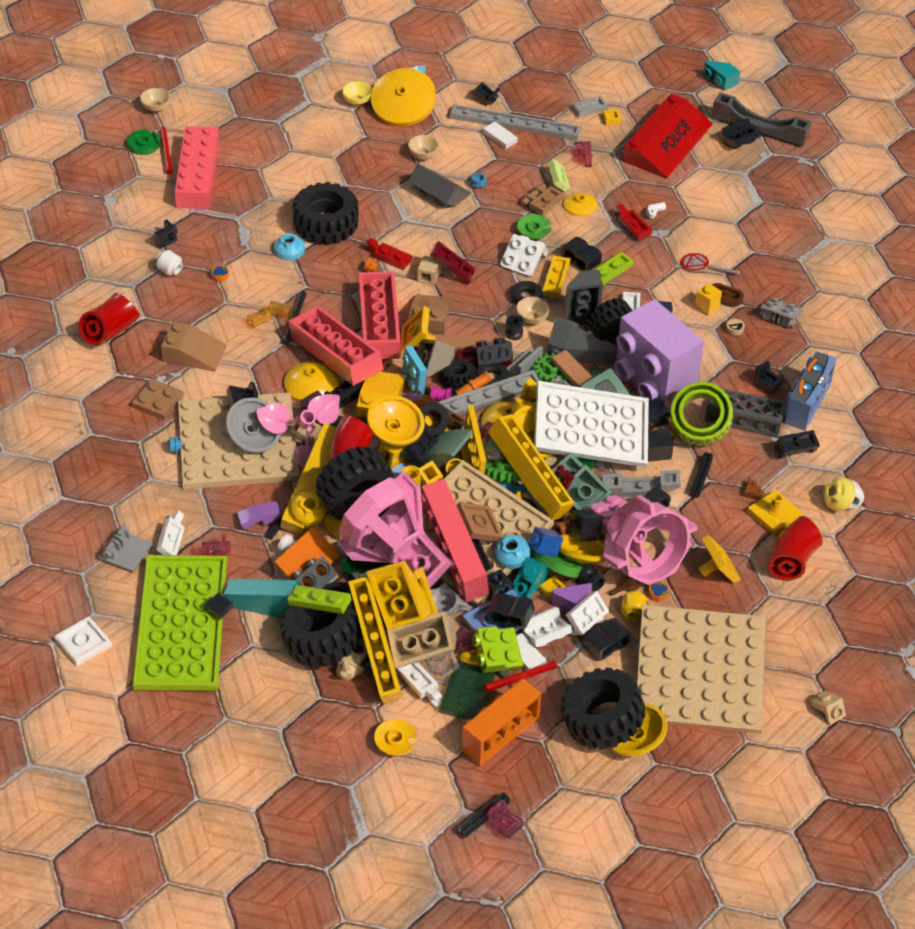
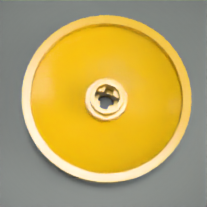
M411 68L395 69L384 74L375 83L371 92V104L376 116L384 123L396 127L412 126L423 121L432 112L436 103V91L431 79L423 72Z

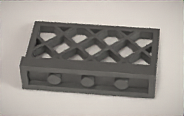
M723 389L732 402L733 421L731 427L778 437L786 402ZM710 400L706 409L705 421L716 423L720 417V411L717 405ZM748 405L750 408L745 409L743 406ZM772 407H779L780 409L774 410ZM767 409L769 412L763 413L761 410Z

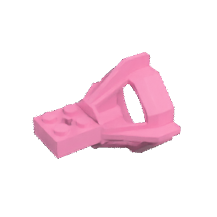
M402 472L396 479L390 477L366 490L343 515L338 533L342 538L338 541V545L351 560L391 564L405 560L410 570L421 567L423 565L421 561L425 560L423 570L429 587L453 564L425 534L423 530L421 488L405 472ZM389 507V509L381 517L378 516V514H380L383 510Z
M615 494L585 508L591 509L603 517L600 532L606 536L604 560L628 576L647 585H651L653 582H658L676 573L691 546L690 533L697 530V525L680 513L658 502L652 503L641 495L627 502ZM654 528L670 531L669 539L663 552L653 561L642 549L641 542L646 539L647 532ZM629 554L640 567H630Z

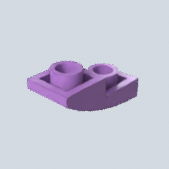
M277 502L261 503L237 512L244 529L260 521L267 525L282 517Z

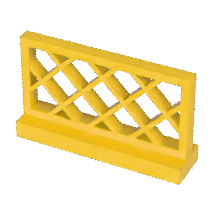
M468 405L464 430H471L473 434L459 450L461 460H464L484 474L486 457L474 406Z

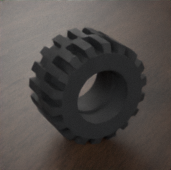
M621 298L609 299L601 303L591 313V318L588 321L589 328L596 338L600 340L605 339L617 346L616 338L619 335L621 317L633 310Z

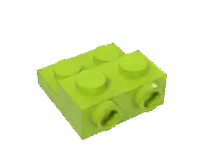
M495 626L478 628L472 637L474 647L477 648V663L481 666L482 673L522 669L524 664L514 627L498 629Z

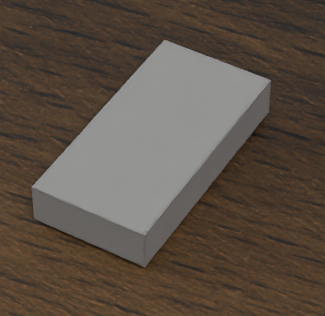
M599 96L573 103L572 109L580 118L608 110V104Z

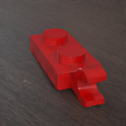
M623 204L616 206L619 210L615 212L618 221L637 240L652 235L653 229L633 209L628 211Z
M369 238L366 242L369 245L366 251L374 253V258L403 271L413 260V255L385 243L379 245L373 238Z

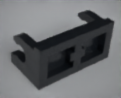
M345 381L331 392H324V395H339L340 410L359 397L363 384L358 383L353 386Z
M424 426V430L418 440L410 444L408 449L401 453L400 458L404 456L410 458L404 464L405 467L414 466L422 462L436 441L426 426Z
M810 430L779 436L774 448L775 451H780L779 459L789 453L810 449L811 453L816 452L820 444L815 431Z

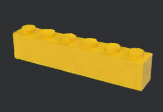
M512 414L498 417L488 433L534 499L549 514V518L552 520L564 518L575 502Z
M324 423L282 517L280 528L302 536L304 530H309L310 526L300 525L292 518L290 512L291 503L302 492L310 491L316 493L317 477L322 473L321 469L324 465L327 466L330 460V447L337 427ZM306 500L304 506L312 509L315 507V503L312 500Z
M365 576L349 581L380 698L383 704L401 699L403 694L369 578Z

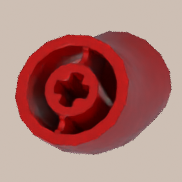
M116 292L103 304L87 311L80 317L78 324L80 335L90 345L102 344L131 326L140 317V313L127 298Z
M343 416L332 439L329 459H334L337 457V454L340 452L344 453L349 448L356 449L358 446L369 447L374 437L372 430L364 422L353 416Z
M799 516L776 539L768 561L769 573L775 578L789 581L800 578L805 573L809 558L823 543L822 535L812 520L806 516Z

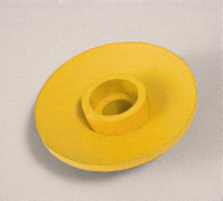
M576 192L564 199L563 206L572 215L588 216L596 211L597 201L590 194Z
M390 719L377 727L374 740L376 746L383 753L399 756L408 753L414 748L417 742V732L405 720Z

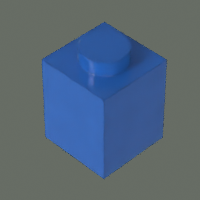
M535 527L530 535L528 544L536 553L557 557L564 538L555 530Z

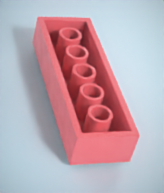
M185 126L175 188L176 208L211 209L220 144L219 127Z
M394 272L359 273V301L362 338L381 352L382 359H399L400 332Z
M316 306L288 321L292 339L354 386L383 370L381 352L320 306Z
M445 478L422 486L423 494L421 495V500L423 502L424 514L426 517L429 516V525L432 532H435L437 535L436 541L439 548L442 547L443 554L453 563L449 571L452 579L456 580L458 584L456 587L459 596H464L467 603L489 595L487 574Z

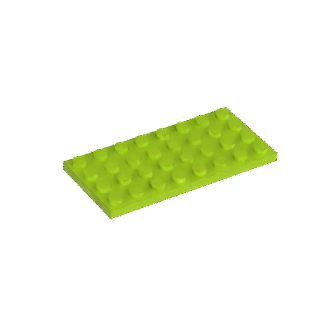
M147 555L133 680L134 690L218 691L223 617L219 620L204 609V605L217 593L224 596L228 563L227 556Z

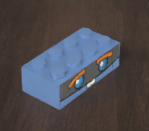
M818 351L814 353L813 357L808 358L807 368L802 369L799 377L800 380H796L793 393L790 392L788 394L786 403H789V405L786 406L784 416H786L785 424L803 431L807 430L832 383L837 358Z

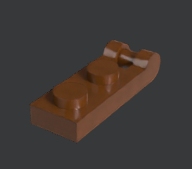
M421 395L416 400L415 405L420 408L425 403L437 401L428 395ZM446 408L450 417L448 427L452 430L462 429L465 425V420ZM430 412L433 418L440 420L438 413Z

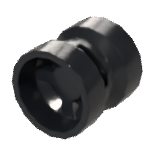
M511 315L506 319L505 335L508 339L516 341L523 337L524 320L522 317Z
M593 565L585 566L581 569L578 576L582 583L592 584V591L600 590L606 580L601 574L597 573V569Z

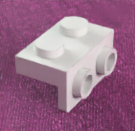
M553 607L532 616L527 628L523 629L524 636L535 647L545 646L548 642L561 639L565 635L572 633L571 625L561 618L558 607Z

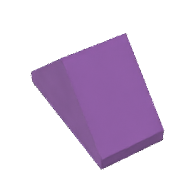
M592 584L552 589V606L568 613L591 593Z

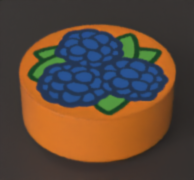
M223 265L215 266L211 270V277L214 281L223 282L229 278V270Z
M653 582L649 586V597L654 601H664L668 598L669 587L663 582Z

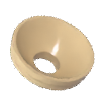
M150 88L141 94L140 101L144 108L158 113L170 104V94L162 88Z
M417 135L409 140L408 148L414 157L428 160L438 152L439 143L432 136Z
M526 297L518 302L516 311L517 315L522 317L524 322L535 325L548 317L549 306L541 298ZM529 315H535V316H537V318H536V319H532V318H528L527 316H529Z

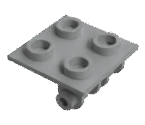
M771 298L761 306L763 309L760 312V316L763 319L775 322L779 314L777 324L781 323L782 326L793 328L796 323L794 319L802 314L804 310L800 309L796 304H786L782 299Z
M123 525L118 528V531L110 539L98 559L134 572L153 543L131 535L129 532L130 528Z

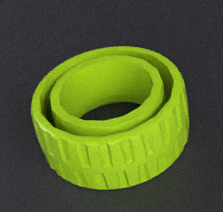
M694 382L684 386L683 389L677 392L671 403L670 420L672 428L682 441L692 446L707 447L721 441L728 434L733 421V407L728 394L722 388L710 382ZM704 398L714 402L720 411V417L717 422L703 429L695 428L688 424L684 419L683 412L687 404L692 400Z

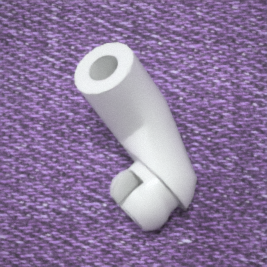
M661 202L649 205L645 212L646 216L654 218L657 212L666 210V204Z

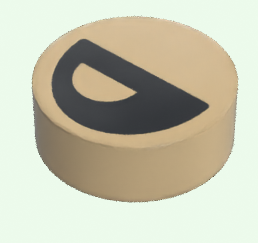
M730 319L727 322L726 331L734 336L741 335L744 332V322L740 319Z

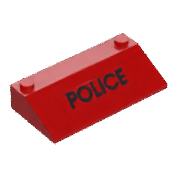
M671 93L624 145L623 162L667 179L712 127L713 123L685 98Z

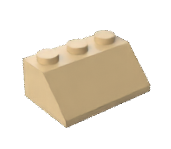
M445 611L428 616L424 620L387 630L396 669L455 650L457 637L453 619Z

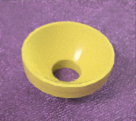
M354 81L343 87L344 99L354 106L365 104L371 99L372 88L365 82Z
M837 477L826 485L824 492V501L827 507L836 512L846 510L855 498L856 489L853 481L845 477ZM836 486V492L831 496V489Z

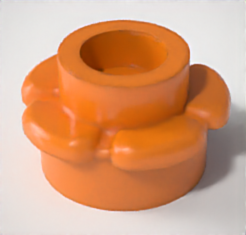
M369 257L363 270L375 272L378 266L376 258L372 259Z

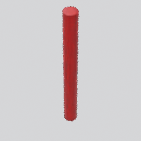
M161 127L160 135L166 174H172L166 127Z
M551 661L484 684V691L490 692L519 682L522 679L551 671L557 668L556 661Z

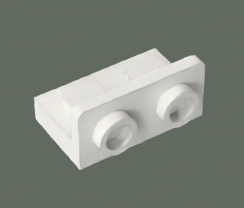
M592 591L566 614L574 627L571 635L583 636L594 624L601 622L604 619L603 616L609 612L597 591Z

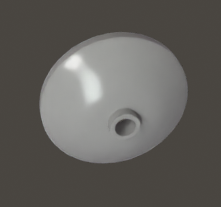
M258 398L241 399L227 413V433L233 443L244 451L251 453L265 452L271 449L281 436V434H272L265 430L258 420L257 409L269 405L264 400Z

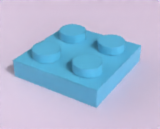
M411 345L405 347V352L402 356L403 368L401 369V375H406L405 379L410 391H413L415 396L419 398L421 395H424L427 369Z

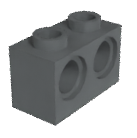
M322 556L318 560L315 558L311 559L305 564L307 569L304 571L300 569L291 577L293 580H297L299 586H304L303 580L307 583V587L322 589L338 574ZM316 569L320 571L321 575L316 572Z

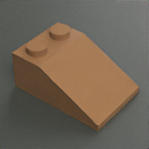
M416 294L411 305L409 319L425 306L430 309L428 332L431 334H445L452 298Z
M173 321L161 345L163 362L216 372L227 346L220 340L190 324Z

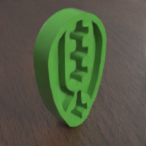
M533 549L530 550L533 557L551 570L567 577L577 578L579 576L582 565L568 560L560 552L555 557L536 553Z

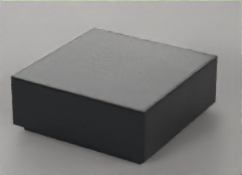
M219 593L204 605V609L219 620L233 608V602Z

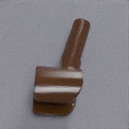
M627 577L624 580V584L611 590L610 594L613 596L626 589L630 592L636 591L639 586L632 577Z

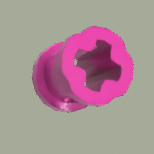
M433 385L430 397L436 401L451 398L452 388L442 389Z

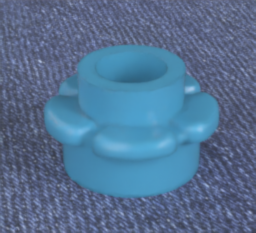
M475 173L470 180V183L475 188H482L487 182L485 175L482 173Z
M178 436L176 438L170 437V453L178 454V451H181L182 439H178Z

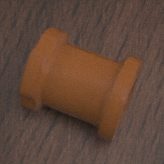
M571 515L566 516V519L561 522H554L553 530L559 535L567 534Z

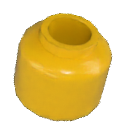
M639 591L626 593L622 598V615L632 622L641 620L642 605H648V598Z

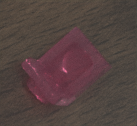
M500 800L487 812L490 826L507 839H510L524 826L523 820L509 811L506 802Z

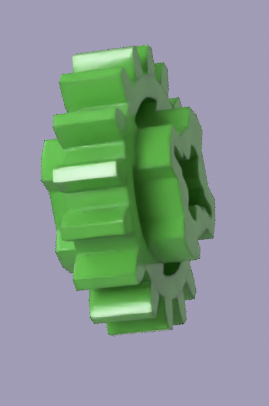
M546 353L544 358L539 356V360H535L533 370L540 381L550 382L554 376H559V380L563 379V381L568 383V379L551 362L555 353H552L551 356Z
M497 459L492 460V462L487 461L484 474L492 477L495 482L514 483L517 480L522 481L508 460Z

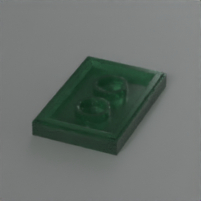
M456 660L439 708V713L467 720L476 717L480 710L486 706L490 692L484 691L483 685L493 682L496 672L482 673L481 666Z

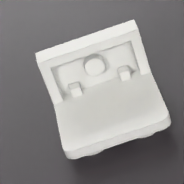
M513 234L502 258L501 266L531 277L541 256L546 258L549 251L545 244L540 241L535 242L524 235L518 236Z

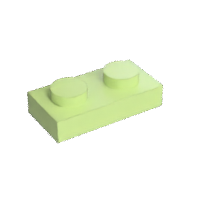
M551 159L548 165L553 179L552 183L557 189L560 188L566 192L570 189L564 166Z

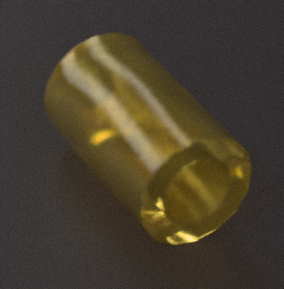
M271 301L268 313L290 319L293 313V306Z
M266 307L246 317L247 323L251 328H255L272 319L271 313Z

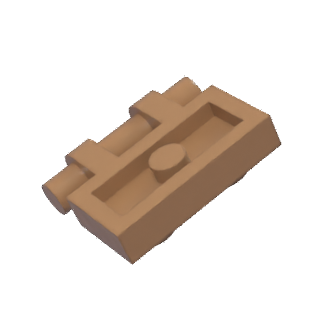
M542 183L539 186H535L531 193L524 195L520 204L522 206L530 204L529 208L543 216L564 198V193L551 186L546 189L545 184Z

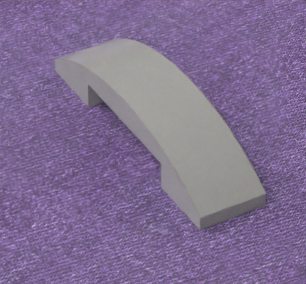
M680 470L660 471V476L622 478V473L602 474L603 483L612 491L611 494L636 497L641 495L644 497L654 487H659L665 492L681 487Z

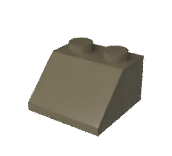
M422 339L420 341L417 354L427 369L426 377L450 365L455 356V346L437 340Z

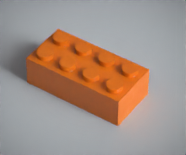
M525 679L512 684L506 693L497 696L491 705L482 708L476 717L464 723L462 752L479 767L539 719L542 693Z

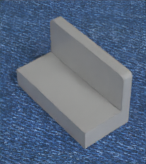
M539 346L534 352L529 349L526 350L507 367L509 376L514 377L532 371L535 360H539V356L543 357V347Z

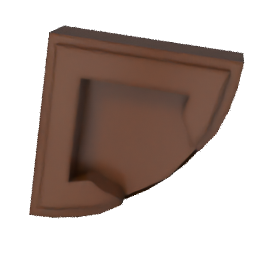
M748 479L743 497L761 500L764 494L763 490L757 485L756 481Z

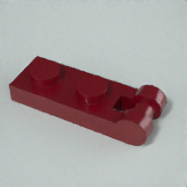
M440 241L436 242L429 256L459 277L461 283L469 284L475 268Z

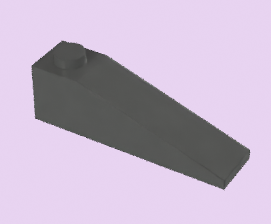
M559 317L555 318L547 348L549 356L552 353H555L556 356L562 351L567 350L578 363L614 365L618 346L605 339L600 340L594 337L593 332H586L578 328L579 324Z

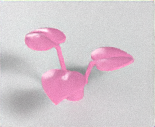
M334 394L315 397L309 402L307 410H304L300 417L296 416L292 420H289L290 412L287 407L280 403L266 405L257 409L256 413L263 428L272 434L284 433L287 429V424H292L296 421L302 429H306V445L299 446L294 455L295 460H298V466L304 470L316 443L309 444L311 427L316 419L323 425L324 423L332 424L336 421L339 415L340 397Z

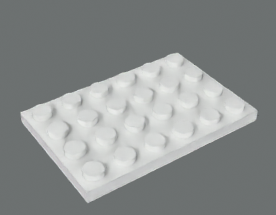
M538 381L534 446L541 452L568 455L571 452L575 457L646 468L648 464L649 398Z

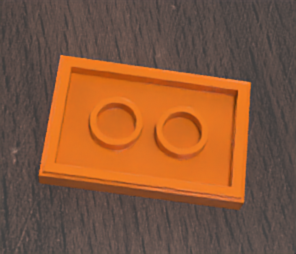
M314 525L273 562V565L286 580H293L291 576L300 569L302 571L307 569L305 564L311 559L315 558L318 560L323 556L331 565L340 554ZM302 580L303 585L307 587V583Z

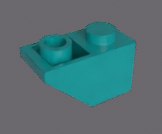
M705 61L703 75L725 91L739 84L741 71L730 63Z
M526 557L512 584V589L518 596H525L530 599L539 589V585L546 580L551 569L543 565L536 558Z

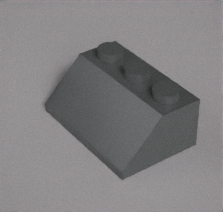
M418 163L408 182L413 184L412 188L419 192L424 190L426 196L433 200L436 197L439 199L438 203L445 207L448 205L455 207L471 194L467 189Z
M598 269L580 271L567 285L564 319L579 324V326L589 324L588 321L591 318V313L594 312L596 307L600 306L602 299L603 282Z

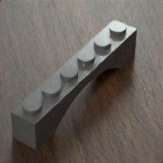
M722 92L718 94L713 103L712 117L719 120L736 123L748 118L751 128L761 130V133L765 135H770L796 145L804 146L809 138L812 121L799 117L783 120L766 118L747 109L736 97Z

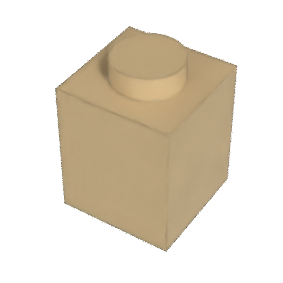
M423 256L418 267L417 282L434 286L441 271V264L432 257Z

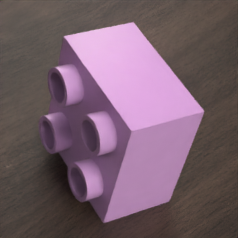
M655 299L621 317L619 335L616 338L618 346L616 362L613 365L615 374L621 381H628L638 390L640 397L649 398V401L659 397L666 407L670 409L673 398L679 390L683 389L686 385L698 382L704 340Z

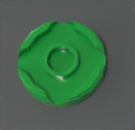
M146 129L132 132L130 137L127 138V147L134 154L149 155L159 149L160 138L154 131L152 133Z

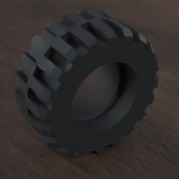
M319 182L315 185L307 186L306 189L303 188L294 198L292 205L293 225L296 232L303 239L306 238L311 243L316 242L319 245L321 243L326 245L340 243L341 240L345 241L349 236H352L358 227V200L354 193L345 186L341 187L337 183L325 182L321 184ZM328 212V213H332V214H319V213Z
M358 446L356 449L349 448L344 453L340 452L337 454V457L328 461L327 466L324 465L321 469L322 473L317 477L316 493L330 515L342 521L346 511L366 490L390 477L395 479V476L377 450L366 446L365 448Z
M352 600L343 614L289 605L288 611L284 612L280 621V632L289 655L296 662L309 667L310 665L313 667H320L321 665L330 666L333 662L338 663L342 661L343 657H348L352 650L357 648L358 642H360L362 637V629L355 604ZM329 625L328 627L322 630L314 631L319 627Z
M605 667L604 670L596 668L592 672H584L583 676L580 678L576 677L573 680L572 685H568L565 690L566 693H563L560 709L571 737L580 745H587L591 749L599 747L600 750H603L610 746L612 748L617 747V744L621 742L623 744L629 741L630 736L634 737L638 732L637 728H641L646 714L645 704L636 681L628 673H624V671L619 669L614 671L613 668ZM607 702L617 703L611 710L605 713L589 714L592 709L600 704Z

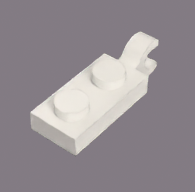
M176 510L175 515L171 513L165 519L156 548L163 555H177L185 529L181 525L184 514L179 510Z
M418 662L397 668V673L421 699L427 696L435 708L442 704L440 700L442 695L437 691L438 683Z

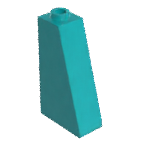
M230 579L227 587L224 589V597L233 602V608L282 619L284 612L288 611L289 603L287 599L295 586L299 584L297 580Z

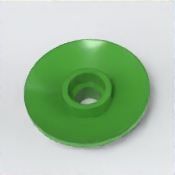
M530 214L523 216L518 221L517 229L520 234L528 238L539 239L546 237L551 232L552 224L549 219L542 215Z

